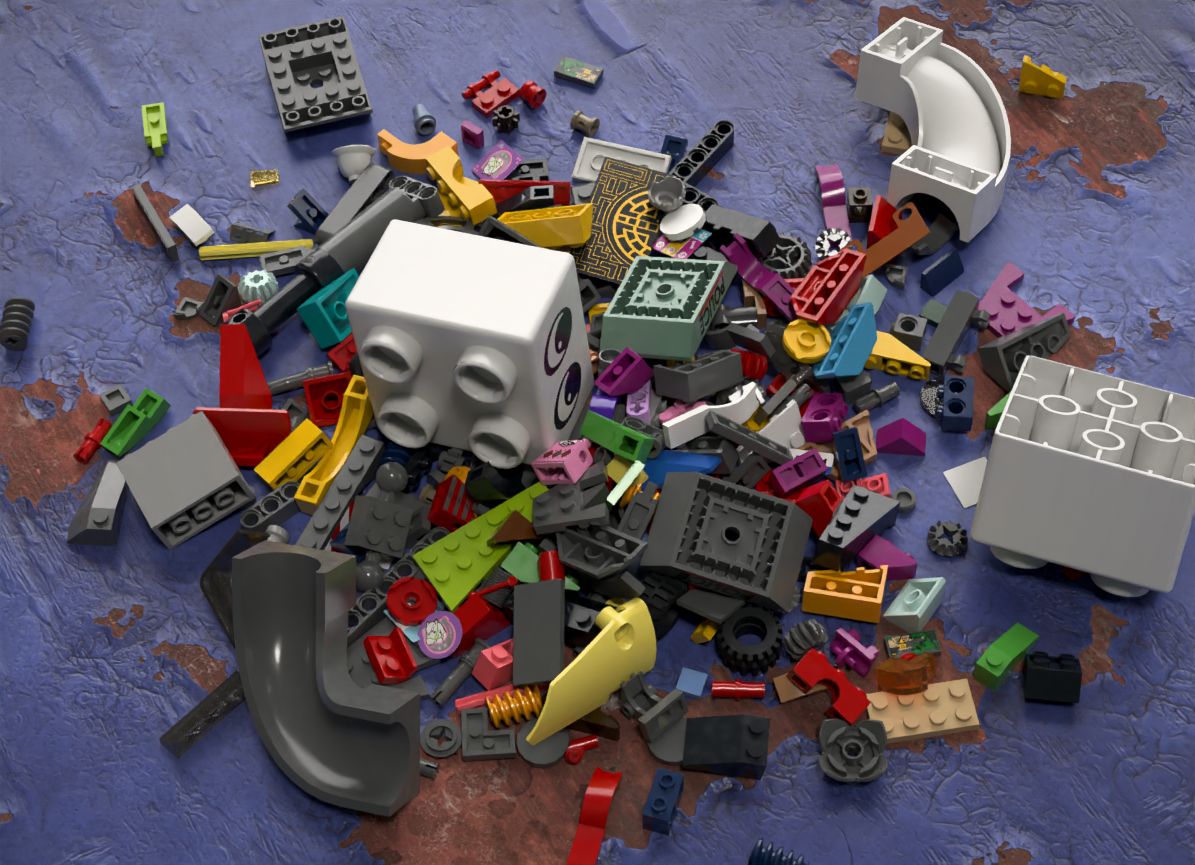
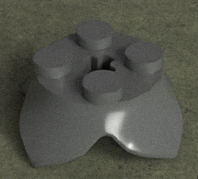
M824 719L819 732V744L822 750V755L819 757V765L824 774L837 781L845 782L849 786H856L859 782H869L877 779L886 772L888 763L887 759L883 756V752L887 745V733L883 721L868 719L851 727L840 719ZM848 753H849L850 755H854V754L856 753L857 756L851 757V756L848 755Z

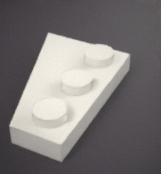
M791 400L780 414H775L769 420L770 422L760 431H756V433L789 449H796L807 442L801 425L802 418L797 402ZM741 445L736 448L739 454V465L753 452ZM758 454L767 463V465L774 462Z

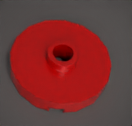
M404 577L398 579L389 588L386 596V608L389 615L397 623L416 627L421 625L430 614L436 611L437 595L434 588L427 581L414 579V577ZM413 601L415 605L410 606L407 604V602Z

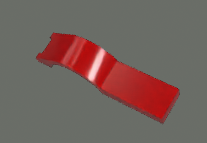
M596 767L585 793L578 828L566 865L597 864L606 833L610 806L615 791L620 787L623 773L617 772L614 774L602 771V768Z

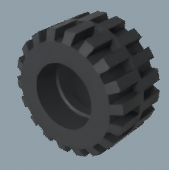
M652 572L642 581L641 584L646 589L637 598L642 599L649 610L657 641L665 636L678 621L684 607L677 605V600L687 593L689 589L688 585L678 579Z
M747 604L745 608L741 606L725 621L718 624V656L720 659H723V664L726 667L731 666V671L734 673L741 671V675L747 676V673H752V676H756L758 671L765 673L768 671L769 666L773 668L776 665V660L780 659L783 636L782 625H779L777 616L773 617L772 611L769 609L764 611L763 606L760 605L757 608L752 607L753 604ZM751 634L760 637L763 641L756 645H744L737 641V639L743 635Z

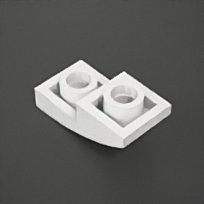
M188 204L169 217L172 223L195 246L206 242L209 236L214 233L204 219Z

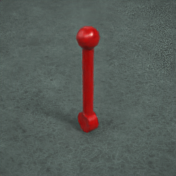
M510 576L507 581L477 593L482 596L509 585L514 587V585L518 584V579L515 576ZM469 592L468 599L472 597L476 592Z

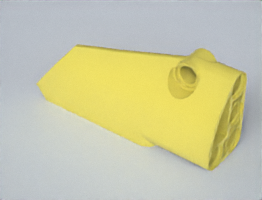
M635 597L617 607L616 610L608 606L598 614L595 624L602 631L549 684L541 715L535 727L526 738L532 746L605 704L612 693L621 689L620 684L623 681L627 682L630 680L631 674H637L639 671H642L644 675L654 668L657 651L655 630L649 610L642 599Z

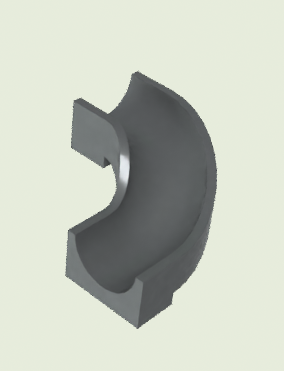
M264 540L232 557V608L235 649L243 691L256 729L266 749L279 768L305 792L324 802L340 807L390 817L420 793V693L377 684H371L363 689L354 684L349 675L347 666L348 612L356 606L355 555Z

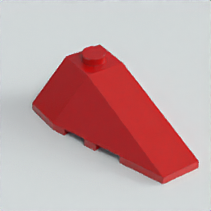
M220 325V408L273 410L272 393L266 382L246 325Z

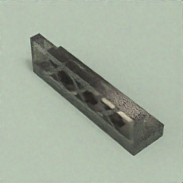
M236 670L159 738L160 743L177 759L246 699L240 673Z

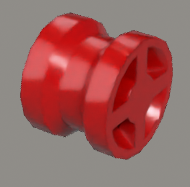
M532 80L525 82L518 94L519 98L524 102L527 101L528 105L532 108L539 107L547 95L546 90L542 87H537V84Z

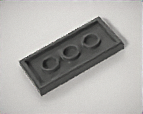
M561 578L514 585L513 686L516 688L551 683L564 670L565 581Z

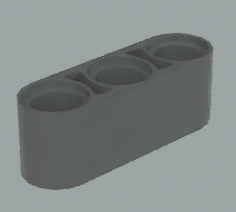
M288 481L245 510L240 516L244 537L249 541L260 540L265 536L264 533L269 525L280 526L301 510L293 497L300 484L295 481Z

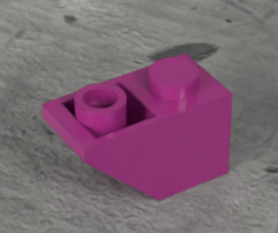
M875 535L858 554L857 567H864L865 570L880 569L881 565H888L886 581L913 579L916 576L917 561L909 553H903L891 541L882 539L878 535Z

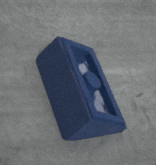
M955 247L921 273L920 288L932 297L964 273L963 264Z

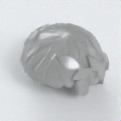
M666 176L660 182L654 181L648 191V200L652 206L665 212L676 210L685 200V184L680 178L675 176Z

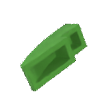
M145 388L133 407L129 404L126 406L100 444L117 456H122L153 429L170 408L171 404L153 391Z

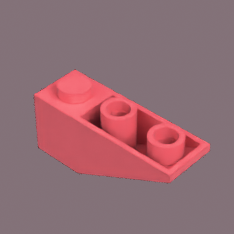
M513 639L480 652L472 675L487 690L503 685L513 678Z

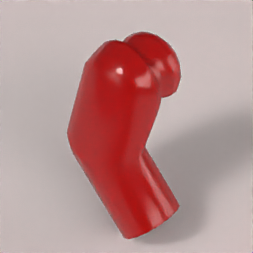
M596 734L572 740L565 753L566 761L570 764H577L581 761L586 750L599 747Z

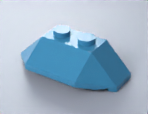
M871 302L851 306L848 310L849 314L842 318L832 330L828 354L823 360L814 363L812 367L817 379L857 376L862 372L877 341L874 308Z

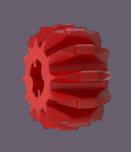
M734 348L730 350L741 353L742 374L744 377L764 378L768 368V358L766 356L743 349Z

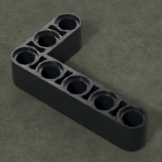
M721 120L715 123L668 173L677 176L685 184V200L681 206L696 204L703 209L704 213L712 204L719 206L715 198L696 189L695 186L733 147L734 125L732 122Z

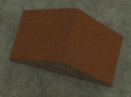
M515 509L506 516L487 540V546L517 544L518 542L522 544L526 542L536 543L544 537L543 534L537 535L533 524Z

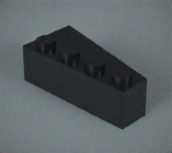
M853 485L819 538L814 563L837 572L856 557L857 553L875 535L881 537L884 534V530L887 528L891 529L895 525L900 501L872 492L864 487Z

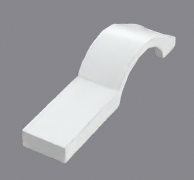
M751 382L743 386V395L731 403L719 406L702 405L663 423L665 445L673 449L711 431L705 419L709 411H714L740 425L747 421L759 407V401L756 398L755 392L757 389L756 383Z

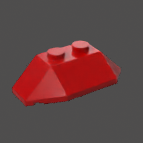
M844 248L839 251V254L830 256L815 264L790 297L797 318L815 324H834L859 290L867 258L866 254Z

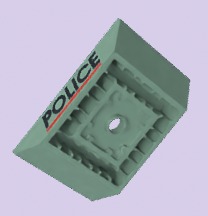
M636 256L603 315L600 352L609 348L622 352L628 347L641 358L691 361L738 270L737 265L726 261Z

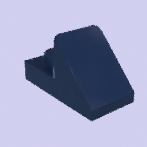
M305 189L299 190L287 205L299 218L294 226L313 235L316 234L318 228L329 215Z
M853 427L832 432L831 435L836 453L834 454V462L842 481L847 482L867 477L858 428Z

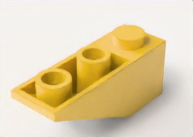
M876 331L877 341L864 365L865 368L909 376L914 379L929 380L931 364L889 333Z

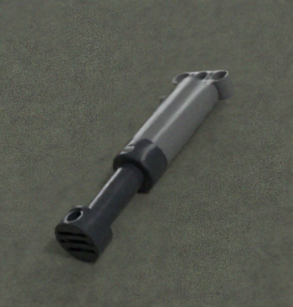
M407 176L395 177L390 181V189L380 197H374L372 204L295 265L296 277L253 312L242 308L223 324H245L258 357L272 345L270 334L297 313V308L306 300L350 269L354 268L358 274L363 271L391 220L395 219L412 223L425 216L436 217L440 215L445 208L437 188Z

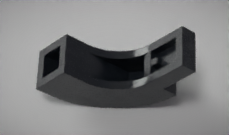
M488 461L468 471L465 488L479 503L493 509L527 489L521 482L524 466L520 464L518 467L511 469L501 468L497 472Z

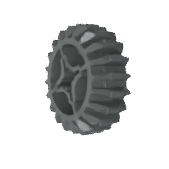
M783 231L779 235L781 241L768 254L767 259L763 261L764 258H756L769 271L778 273L783 279L805 278L812 266V253L808 249L807 242H802L800 237L794 239L792 233L789 236H785Z

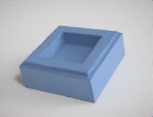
M683 667L676 688L682 691L686 697L701 700L708 680V674Z

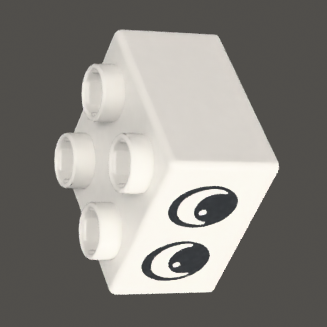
M394 219L389 223L345 302L377 427L388 439L401 446L421 448L430 442L473 452L480 460L485 463L489 461L492 466L497 468L511 469L518 467L521 463L531 465L533 461L554 444L569 439L594 386L575 259L569 253Z

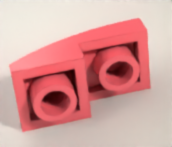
M886 473L843 482L842 479L835 481L837 493L842 499L841 504L853 485L864 487L889 498L892 497Z

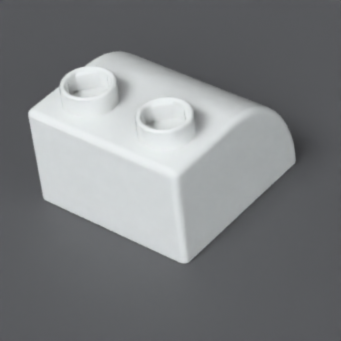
M1026 356L994 432L970 530L971 539L975 542L990 545L991 552L996 558L1014 567L1037 569L1051 562L1090 573L1091 579L1098 587L1114 595L1139 597L1147 594L1149 590L1163 594L1171 592L1195 513V398L1036 356Z

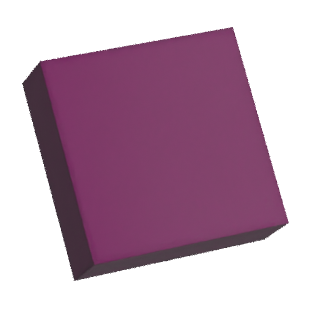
M465 120L461 124L462 140L477 149H481L485 145L483 129Z

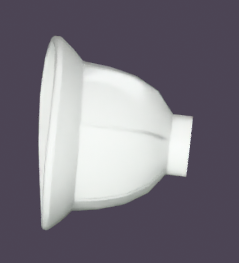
M348 145L331 151V154L337 159L340 172L349 179L350 184H354L365 168L371 163V158L376 153V150L368 145Z

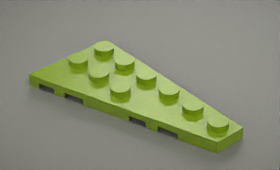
M539 481L413 555L414 562L452 614L466 598L468 599V593L474 591L480 582L486 580L495 567L502 563L515 545L487 546V540L506 516L515 509L533 524V498L548 491L549 489L546 485H542Z

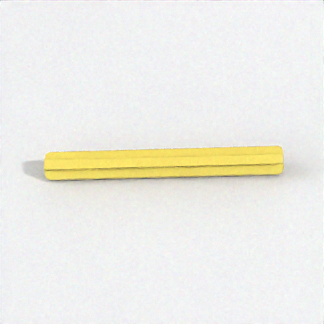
M312 239L203 246L199 248L200 260L258 257L305 245V248L314 249V243Z

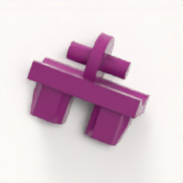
M842 628L836 630L835 639L829 647L838 656L835 664L839 668L847 664L862 677H865L869 674L872 664L876 661L879 650L873 645H868L867 647L861 645L860 634L854 629L847 632Z

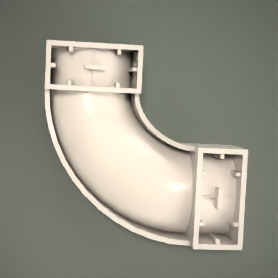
M903 17L861 50L855 99L900 115L905 121L911 136L912 147L892 163L887 201L898 210L912 199L916 193H925L940 199L951 209L957 219L960 229V240L968 243L993 219L1002 202L1011 150L1010 126L1006 110L994 84L982 68L961 51L942 43L943 30Z

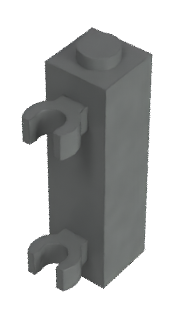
M956 290L922 355V358L931 364V374L943 378L948 367L956 373L963 374L967 367L965 365L967 359L963 356H955L971 323L973 322L983 329H986L990 323L989 317L991 314L984 310H978L979 298L970 292Z

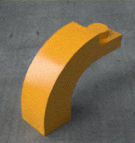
M385 129L377 134L378 147L384 155H387L389 166L401 172L427 174L426 168H428L425 158L447 146H450L458 155L457 142L442 131L431 140L417 145L401 142Z

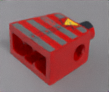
M453 474L438 484L427 520L439 527L446 528L452 533L480 517L471 509L477 500L465 488V484Z

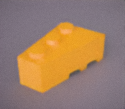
M881 565L880 569L873 570L857 567L856 571L841 572L840 570L838 572L834 570L808 572L804 587L802 611L879 623L888 565Z

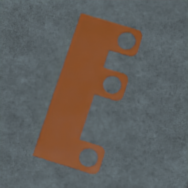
M907 203L894 212L893 219L899 228L867 250H864L857 239L840 249L841 251L851 245H856L858 247L857 252L866 254L867 258L861 279L930 233L913 203ZM906 208H910L912 210L911 216L905 220H900L898 218L899 213Z

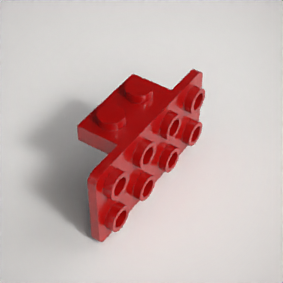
M197 407L193 411V415L203 411L221 436L237 466L256 468L292 433L289 413L286 410Z

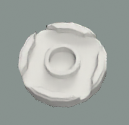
M686 204L669 212L662 219L660 230L665 238L668 237L669 240H682L694 234L693 230L697 227L698 229L702 228L706 221V215L699 205Z

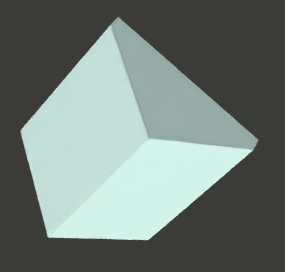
M943 577L909 579L883 617L885 620L909 633L922 631L943 601L946 580Z

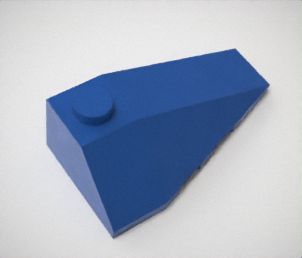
M663 449L659 456L647 458L646 463H643L645 465L643 470L649 478L642 484L641 491H644L648 481L662 489L667 472L711 473L719 465L721 458L720 456Z

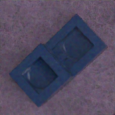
M665 135L663 146L659 153L670 155L672 158L668 173L684 157L688 139Z

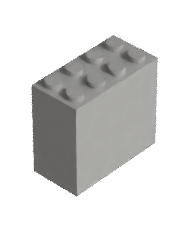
M203 411L190 416L186 421L169 429L158 438L147 442L145 446L126 455L116 463L151 529L169 550L255 498L221 436Z

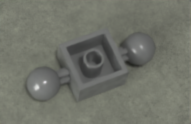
M396 462L383 464L376 473V483L381 490L380 498L356 496L344 545L366 551L365 560L356 565V588L364 593L370 589L375 590L374 588L381 587L383 584L384 571L379 565L381 556L386 558H402L414 509L394 503L395 495L404 490L408 483L406 469Z

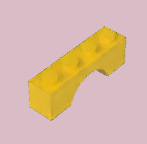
M450 146L425 158L428 165L426 172L432 181H437L436 183L440 191L447 193L450 203L453 206H458L459 212L465 220L468 218L473 225H476L487 219L489 215L492 216L497 213L493 196L482 184L470 186L458 182L464 175L460 158Z

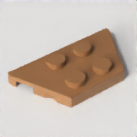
M867 409L843 422L841 429L858 428L865 465L877 459V450L873 440L874 435ZM807 442L796 448L807 451L816 448L818 452L836 454L833 442ZM833 460L831 473L824 476L837 481L841 477Z

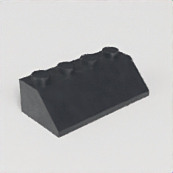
M514 589L503 604L511 625H514ZM565 592L564 641L586 648L602 631L595 624L598 614L608 606L613 607L615 610L617 607Z

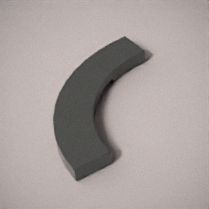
M543 539L535 547L539 550L538 556L539 553L545 551H558V548L547 539ZM564 565L565 575L567 573L571 574L582 586L606 596L631 599L641 595L646 589L644 585L627 571L597 579Z

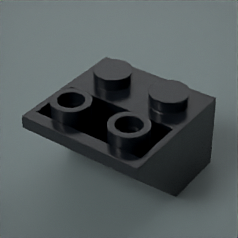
M1034 651L1033 654H1026L1025 698L1079 703L1082 669L1079 659L1071 654H1059V657L1048 656L1049 654L1043 651Z

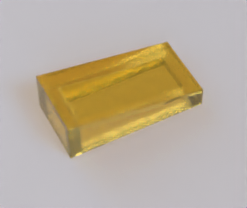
M278 169L250 171L251 187L279 183Z

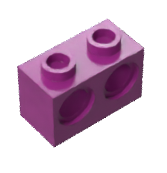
M842 393L813 395L801 421L806 442H833L831 433L842 429L843 420L848 415V405L844 402Z
M813 448L772 470L768 479L779 498H785L824 477L828 468L817 449Z

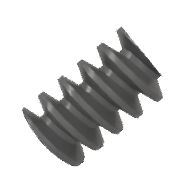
M13 297L6 301L0 325V344L14 351L26 348V341L29 338L28 334L34 315L33 311L35 310L34 302L23 297Z

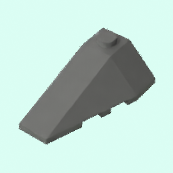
M1059 313L979 347L978 351L984 370L1007 392L1012 391L1026 356L1047 359L1052 353H1056L1071 336L1065 313Z
M108 460L71 520L67 538L68 544L117 546L129 489L116 464L120 460Z

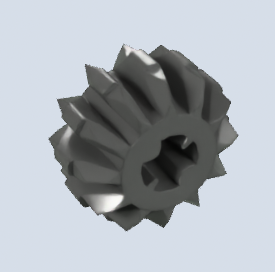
M810 619L804 620L794 628H791L790 632L785 634L782 643L787 653L795 661H800L810 649L814 648L816 651H820L826 645L829 637L818 621Z

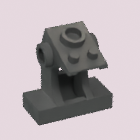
M639 671L637 674H631L630 680L627 682L623 681L620 684L621 710L627 717H633L638 720L644 739L649 742H653L689 712L682 691L675 688L665 698L661 699L658 697L655 687L646 683L642 671Z

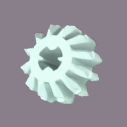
M266 269L261 272L257 270L252 273L247 272L246 276L240 277V282L238 283V291L243 302L248 304L260 299L262 303L259 306L277 293L279 289L278 282L273 273H267Z

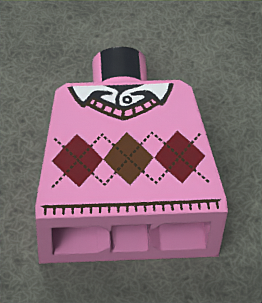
M580 436L577 440L559 441L533 461L531 465L541 484H575L593 462V458L588 450L591 447V442L585 436Z

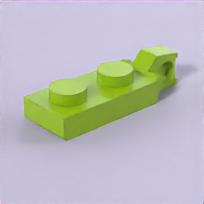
M164 102L142 105L144 137L147 146H152L155 157L164 156L162 144L168 143Z

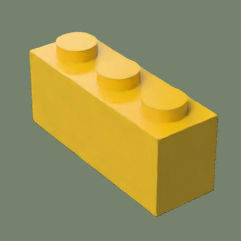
M306 418L254 471L271 489L275 490L288 481L297 482L334 445L323 431Z

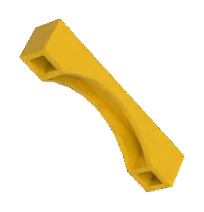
M353 375L344 393L340 417L331 440L334 446L324 454L317 466L304 476L294 496L297 505L303 513L310 515L315 513L361 435H364L374 414L366 382L362 376Z

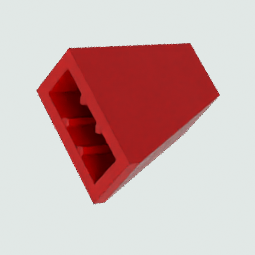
M477 592L453 613L461 623L462 638L460 644L450 656L457 658L469 651L474 645L473 641L476 638L485 641L511 625L499 607L487 601Z

